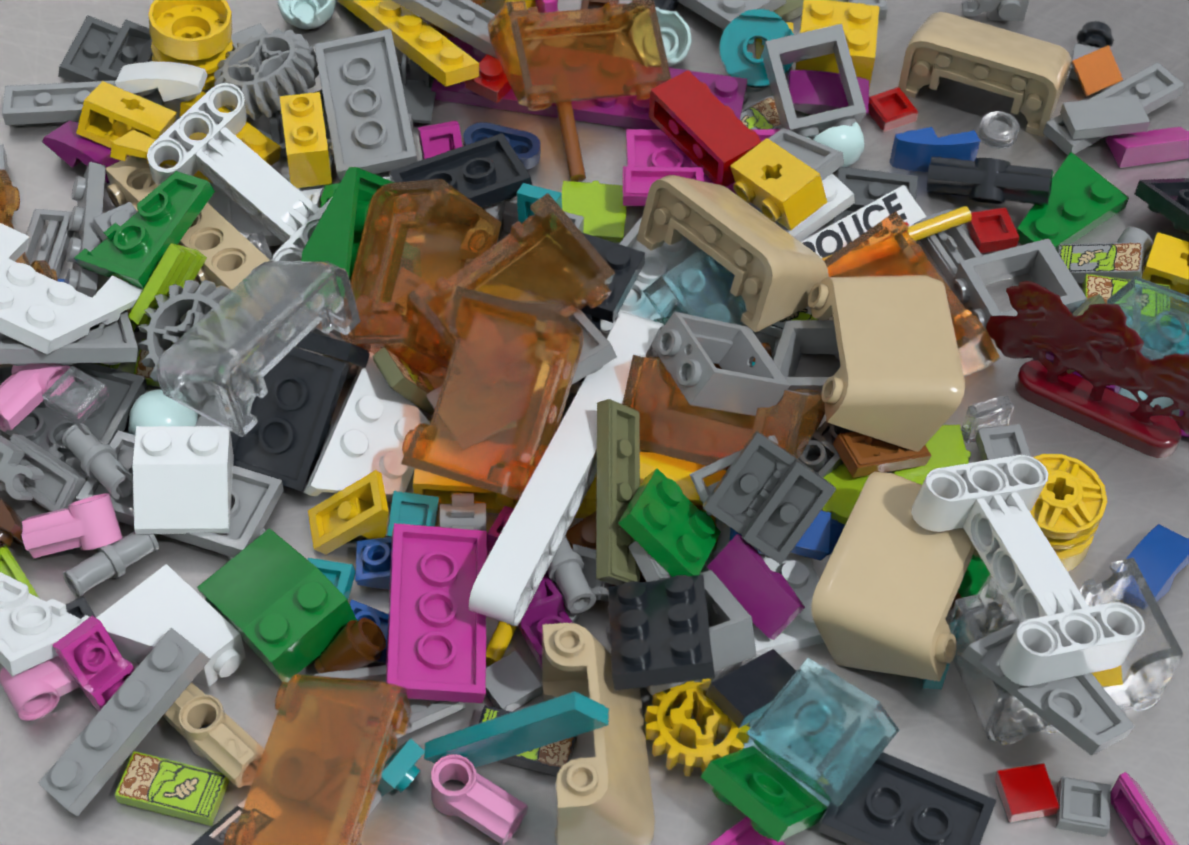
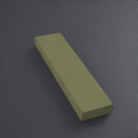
M611 399L597 402L596 579L619 586L631 581L640 582V568L629 549V546L635 540L618 524L640 487L639 411Z

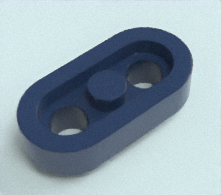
M480 122L469 126L463 134V146L503 133L526 170L535 167L540 161V140L530 132Z

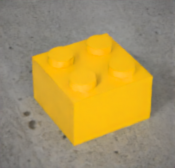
M804 0L799 33L842 24L856 77L869 80L870 88L876 56L880 6L832 0ZM834 53L798 61L795 64V70L839 73Z

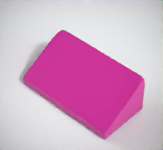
M1181 127L1113 135L1106 138V142L1119 168L1189 159V131Z
M1127 772L1120 774L1111 790L1110 803L1137 845H1179L1139 783Z

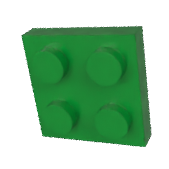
M658 468L644 478L618 522L672 577L677 575H700L721 533L715 526L713 519L706 512L699 510L683 494L679 485L672 479L667 478Z
M754 746L710 761L701 775V778L713 787L712 791L719 800L727 805L736 806L751 819L752 827L759 834L766 838L774 839L777 842L817 824L828 809L826 805Z

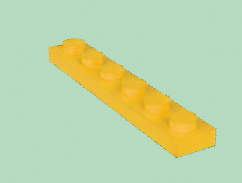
M337 0L376 32L391 29L395 47L445 87L479 77V62L412 11L392 0Z

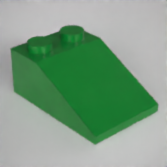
M358 167L348 168L302 251L301 265L297 272L298 295L342 307L382 309L388 290L399 184Z
M270 528L197 587L201 595L240 632L241 638L284 685L321 655L349 621H357L348 599L315 565Z

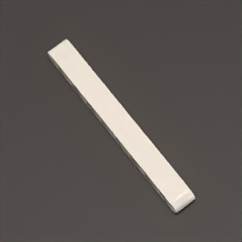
M625 312L619 315L607 337L617 357L605 364L599 371L588 374L585 377L476 578L469 599L470 611L514 626L520 623L597 474V402L611 399L631 408L658 356L651 344L665 326L664 324Z

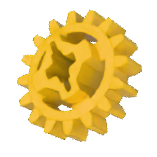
M711 678L703 679L702 682L688 681L682 685L666 689V693L661 691L653 694V706H647L645 722L648 724H646L645 738L646 740L654 741L652 754L656 757L666 753V768L671 770L680 763L684 765V776L690 777L694 767H701L703 773L710 761L744 749L743 743H748L751 731V727L747 726L749 723L738 728L705 695L711 684ZM682 703V705L679 708L673 709L674 707ZM717 740H723L718 745L713 746Z

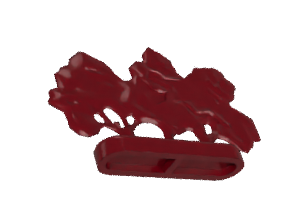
M1023 281L1019 282V286L1006 288L1010 304L1018 314L1017 316H990L984 334L995 341L996 347L1005 357L1012 359H1036L1024 363L1016 377L1015 388L1023 399L1154 458H1166L1177 450L1182 436L1181 429L1189 435V355L1175 353L1155 360L1144 357L1140 352L1144 342L1136 330L1126 325L1127 318L1119 304H1091L1083 315L1075 316L1063 304L1059 295L1035 282ZM1050 351L1054 354L1053 363L1046 359V352ZM1067 370H1074L1081 376H1078L1074 373L1068 374ZM1115 385L1126 389L1134 395L1137 401L1106 388V386ZM1141 390L1148 397L1142 400L1139 397L1138 391ZM1159 397L1170 398L1174 403L1163 409L1158 404H1155L1154 407L1150 405L1153 399ZM1180 409L1184 412L1182 416L1172 414L1173 410Z

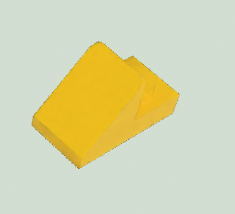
M375 470L307 510L314 550L327 555L359 535L368 539L386 537L389 511L381 472Z

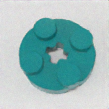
M751 9L743 12L728 24L723 31L719 45L720 60L728 76L748 79L747 87L762 88L770 85L762 55L760 59L753 58V53L747 52V45H753L755 38L762 39V45L764 46L766 41L794 35L791 28L788 27L787 23L778 14L765 9ZM793 63L782 65L785 74Z

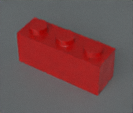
M689 70L650 89L649 118L698 167H703L704 173L715 184L724 187L733 184L735 179L731 165L762 142L758 134L743 124L735 116L733 110L729 106L724 105L710 91L707 84L702 81L700 82Z

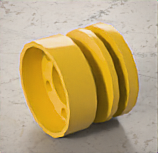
M154 0L150 5L148 14L149 31L152 39V62H175L203 68L208 76L202 90L213 88L216 81L214 73L219 69L218 63L227 59L226 53L228 51H233L231 39L232 12L226 0Z
M1041 454L1033 458L1045 466L1048 472V480L1030 513L1068 572L1075 569L1085 559L1108 502L1105 485L1093 469L1078 459L1063 454Z

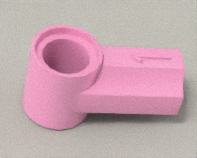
M36 363L25 366L13 365L12 375L0 385V429L4 432L14 429L44 399L55 401L61 398L72 383L73 370L71 367L57 363Z
M109 493L87 497L69 504L68 508L28 517L22 521L23 530L21 536L23 543L33 559L81 547L82 550L96 549L123 538Z
M59 655L15 676H11L4 667L0 671V683L18 717L25 721L36 720L47 715L57 706L61 696L80 687Z
M450 754L440 758L434 764L431 771V800L434 807L440 813L448 816H459L501 845L511 840L528 811V805L478 774L473 763L466 757ZM449 780H458L466 786L458 791H449L442 784Z

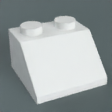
M230 426L136 427L133 455L135 534L229 533L234 462Z

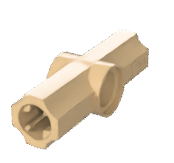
M192 682L162 716L188 741L194 754L207 758L237 788L246 785L252 786L264 775V771L271 761L269 753L225 713L220 701L212 695H205ZM207 724H212V725L208 726L207 728L200 729L201 727H203V726H205V725H207Z

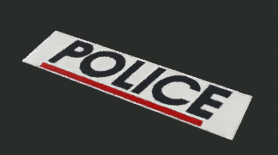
M905 185L808 237L801 241V243L821 258L909 227L927 216Z

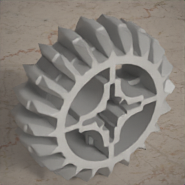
M275 29L271 34L263 31L258 37L252 38L250 36L249 40L243 44L237 43V48L234 51L226 53L227 59L218 63L219 69L214 73L216 79L214 84L216 86L222 83H229L237 86L242 91L247 118L250 116L253 120H256L262 115L270 118L274 112L281 111L280 96L308 93L307 89L316 85L315 78L319 75L316 54L312 46H309L307 40L301 34H294L292 30L282 32L280 29ZM225 105V107L230 111H234L236 109L233 106Z
M187 280L185 281L184 288L176 284L169 286L170 298L162 294L155 296L159 308L157 310L152 308L144 310L147 316L151 318L150 324L138 326L141 332L147 333V340H143L137 345L141 350L149 351V354L141 362L146 367H154L150 377L154 381H163L162 388L164 390H178V394L185 398H191L195 394L197 398L206 399L209 397L210 391L215 394L224 393L225 382L233 385L239 383L235 370L247 371V369H250L248 363L243 361L244 354L250 355L256 352L254 347L247 345V339L257 335L255 329L245 327L253 316L250 312L240 311L244 304L243 300L236 296L231 297V290L224 286L216 288L215 283L208 280L202 281L200 285L197 281ZM214 311L218 314L222 322L224 338L221 337L217 332V318L213 317ZM187 312L185 320L180 325L175 326L178 320ZM186 335L192 337L198 335L211 340V342L194 343V341L184 339ZM171 341L178 349L177 361L181 362L180 366L174 358ZM220 352L213 364L207 368L210 357Z

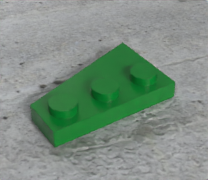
M1070 152L1052 178L1049 204H1034L1018 226V243L1025 245L1049 238L1059 253L1060 244H1073L1125 209L1129 197Z
M175 171L137 204L138 212L121 226L115 222L103 232L107 237L91 252L86 248L83 249L74 259L83 269L109 278L115 276L140 289H144L168 246L171 243L178 245L215 190L207 180Z

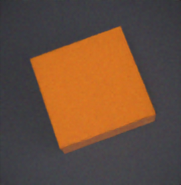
M1109 45L1071 62L1086 97L1123 81Z

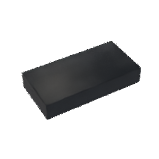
M772 649L712 682L705 695L740 728L800 693L807 680L776 650Z

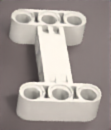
M218 84L211 88L149 147L147 158L152 179L159 186L175 171L193 176L199 170L283 243L274 254L272 262L278 268L282 288L286 286L298 294L299 284L297 276H286L281 271L286 266L293 265L299 267L301 265L302 251L332 197L319 208L235 136L246 124L244 95L233 84ZM225 105H230L236 108L234 111L229 113H222L218 111L220 107ZM197 132L207 135L204 139L198 141L188 138ZM169 159L178 162L174 167L168 169L159 166L161 162Z
M1015 455L934 469L926 476L914 501L911 511L913 519L924 529L933 532L964 528L1019 620L1020 625L1000 657V667L1004 675L1016 684L1033 686L1116 668L1122 665L1143 633L1145 623L1142 616L1127 604L1111 602L1092 607L1088 606L1030 513L1048 480V472L1045 466L1033 457Z

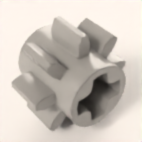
M474 493L452 494V504H440V527L486 531V503H474Z

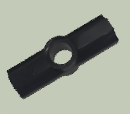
M931 157L927 176V191L967 196L970 200L989 204H1004L1005 201H1012L1024 204L1048 205L1052 188L1053 169L1011 165L1008 161L994 158H975L974 161L956 158Z

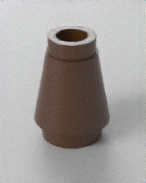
M368 618L349 621L321 656L315 660L317 672L327 673L360 669L379 660L381 651L386 648L385 636L381 629Z

